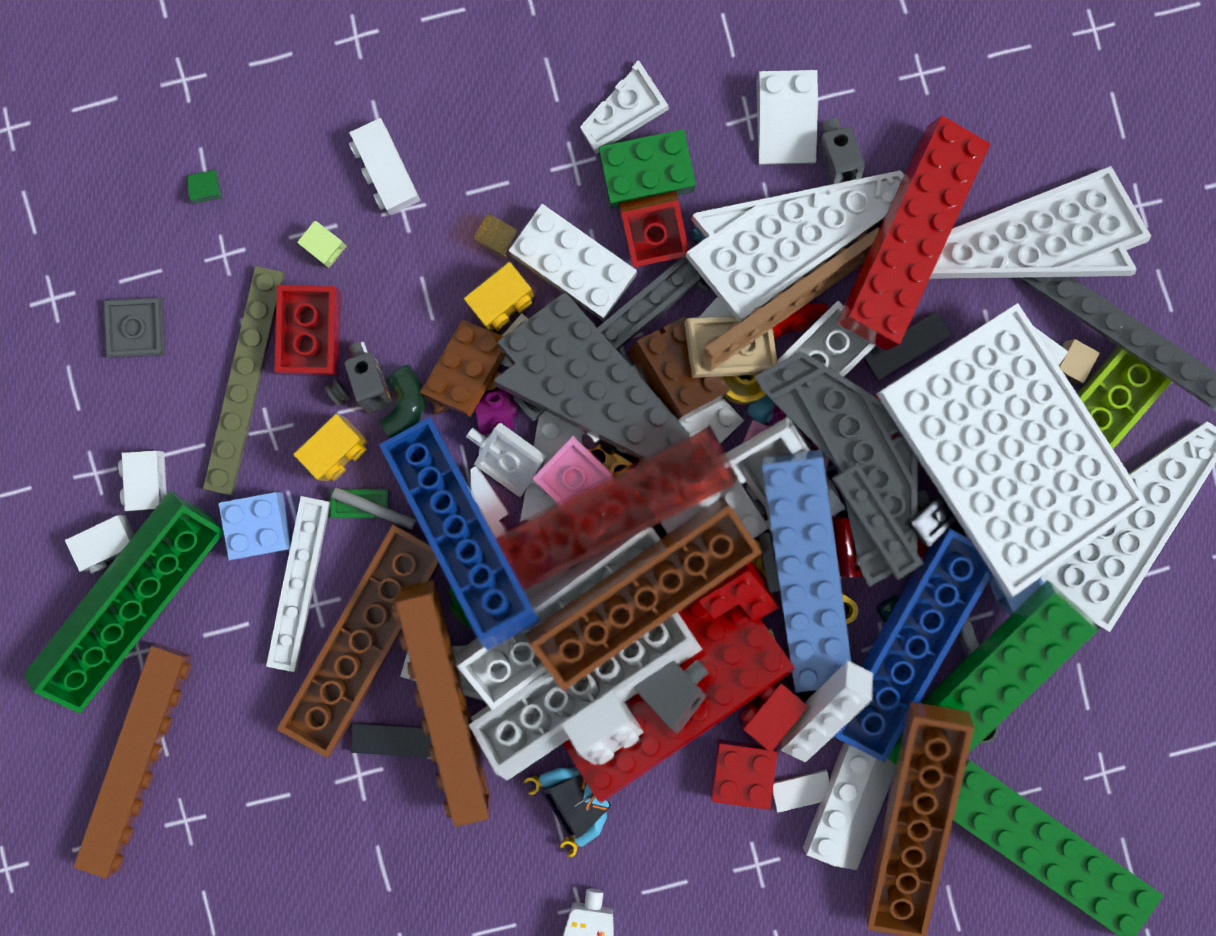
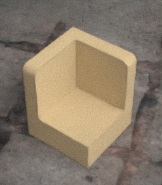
M1076 339L1065 341L1062 347L1068 353L1061 361L1059 367L1065 375L1071 378V383L1074 385L1084 384L1100 353Z

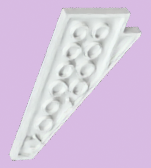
M1110 166L953 228L930 279L1132 276L1136 272V267L1126 250L1149 242L1151 235L1113 168Z
M899 170L697 212L692 216L691 220L706 239L686 253V258L736 320L742 322L749 317L755 308L768 304L778 292L786 291L800 277H805L811 273L820 263L826 262L842 248L847 247L862 234L883 221L904 174Z
M1208 421L1203 422L1130 472V477L1147 502L1041 576L1040 579L1044 583L1049 580L1090 616L1094 624L1110 632L1216 464V426Z

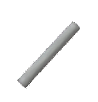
M337 487L333 491V499L410 530H413L416 519Z

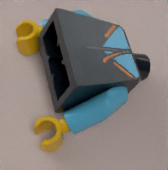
M556 768L541 774L540 778L533 775L525 779L524 783L533 781L536 784V789L529 791V795L536 794L542 786L545 788L541 792L567 834V837L562 840L560 848H563L566 844H570L574 848L567 853V857H573L577 852L578 846L583 847L600 835L607 819L606 811L610 809L611 805L608 799L603 803L597 801L578 768Z

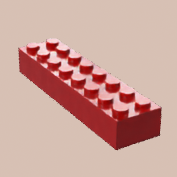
M943 115L926 127L836 322L838 325L885 351L900 345L989 149V142Z

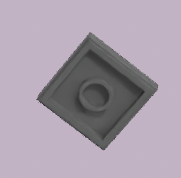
M163 298L103 300L106 358L166 355Z

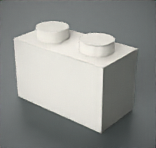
M164 452L122 453V460H119L118 470L120 476L123 477L124 488L120 491V501L125 506V511L155 510L167 495Z
M117 515L66 539L65 542L79 572L90 570L91 574L107 568L106 562L117 558L135 534L127 516Z

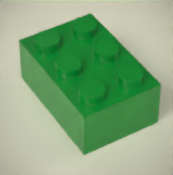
M684 129L599 146V155L611 209L620 208V203L673 191L677 192V196L695 191L696 183Z

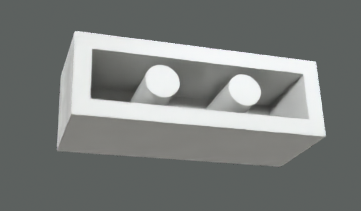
M381 118L349 132L353 139L349 143L355 158L361 157L366 166L361 168V171L367 183H374L377 189V193L373 194L380 210L386 208L387 212L392 215L421 201Z

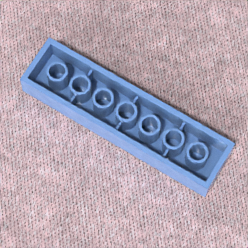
M822 449L763 457L762 463L790 659L795 668L792 671L795 692L818 690L847 661L852 663Z

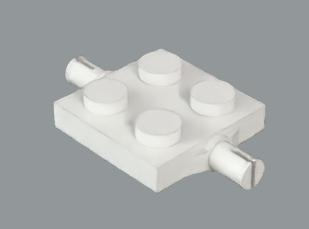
M499 423L487 438L474 428L469 431L466 438L480 447L479 456L474 463L475 466L518 497H521L531 485H534L545 495L547 494L532 479L540 471V467L547 457L544 453L502 423Z

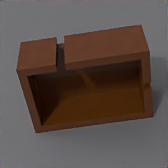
M685 316L664 326L660 331L657 330L637 340L628 352L648 387L680 423L719 402L730 391L722 376L692 377L684 325Z

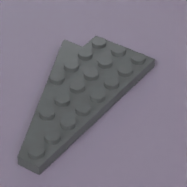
M566 292L497 342V347L513 364L512 367L494 379V384L498 388L692 486L716 469L717 464Z

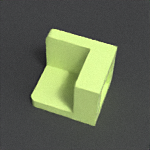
M317 221L312 223L297 242L328 268L347 247Z

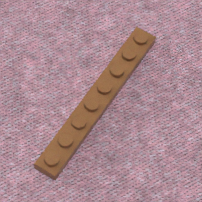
M876 228L869 234H862L855 244L849 248H842L829 262L820 263L813 273L807 277H800L787 291L778 292L771 302L763 307L755 308L748 318L742 322L732 324L722 336L710 339L704 347L702 364L709 371L713 370L862 266L879 228Z

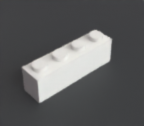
M849 661L841 666L805 702L809 707L782 738L781 751L806 763L872 700L873 673Z

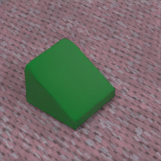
M216 170L187 176L189 199L192 203L198 204L222 198Z

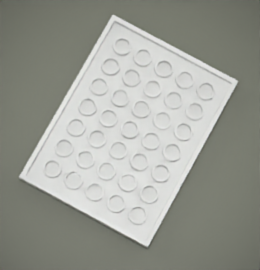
M1018 303L877 393L1007 597L1015 596L1147 502Z

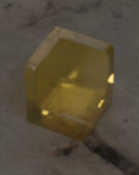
M487 213L473 238L477 244L505 259L508 255L507 249L516 236L517 230Z

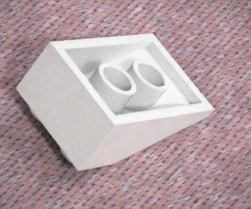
M817 70L759 71L756 80L759 165L816 164Z

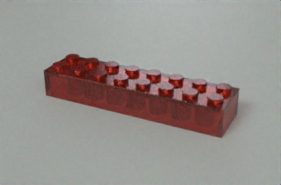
M709 424L505 529L496 540L523 589L526 590L734 486L738 476Z

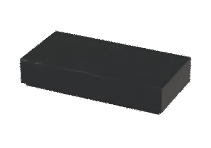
M772 531L761 533L758 538L768 589L770 593L778 592L781 590Z

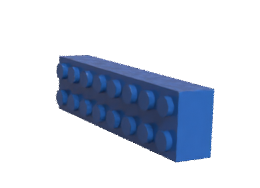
M431 417L379 444L482 645L487 650H490L540 622L519 579Z
M950 527L928 546L921 559L924 564L915 569L861 665V668L873 673L872 700L833 736L884 763L904 730L909 703L920 702L992 575L991 570L971 539Z

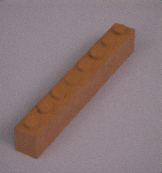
M161 644L150 647L73 868L104 879L120 871L125 856L121 855L125 844L128 845L134 834V828L131 827L134 817L139 816L144 805V801L141 800L143 791L149 788L154 774L150 771L153 763L159 760L163 751V746L160 745L163 734L167 735L172 725L171 711L173 707H177L182 696V691L179 690L182 680H186L191 671L192 663H189L190 654Z

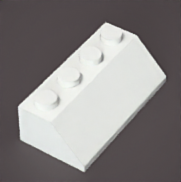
M845 742L843 743L829 779V786L823 801L819 804L802 847L806 855L833 866L857 870L896 769V765L887 758L884 763Z

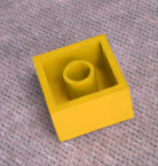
M509 262L466 296L464 300L489 331L495 329L499 332L511 322L509 320L511 315L516 311L521 314L533 304L531 300L534 298L531 287Z
M335 414L293 455L317 480L329 481L332 479L335 481L346 471L343 467L350 460H358L367 451L364 446L369 441L346 417Z

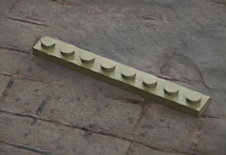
M255 266L203 489L234 496L276 316L277 285H283L284 272Z

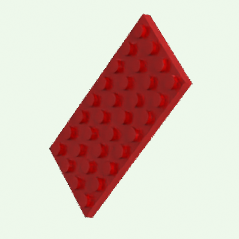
M698 598L678 611L703 649L680 664L679 667L685 671L696 660L705 667L709 673L697 686L706 697L681 731L676 734L642 696L637 693L625 701L644 733L638 736L639 740L635 744L627 748L621 747L613 753L614 757L604 764H592L579 755L570 739L563 743L565 749L599 803L606 801L795 670L761 619L754 622L740 605L733 607L714 619L701 605Z

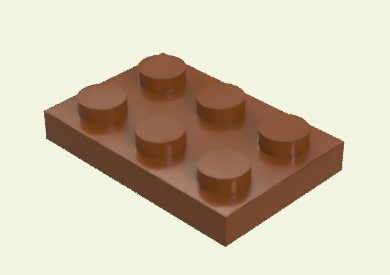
M461 320L420 393L429 400L471 417L505 357L503 352L497 347V342L504 336Z

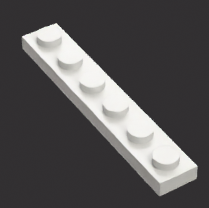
M304 496L300 497L266 667L291 672L297 671L330 509L329 501Z

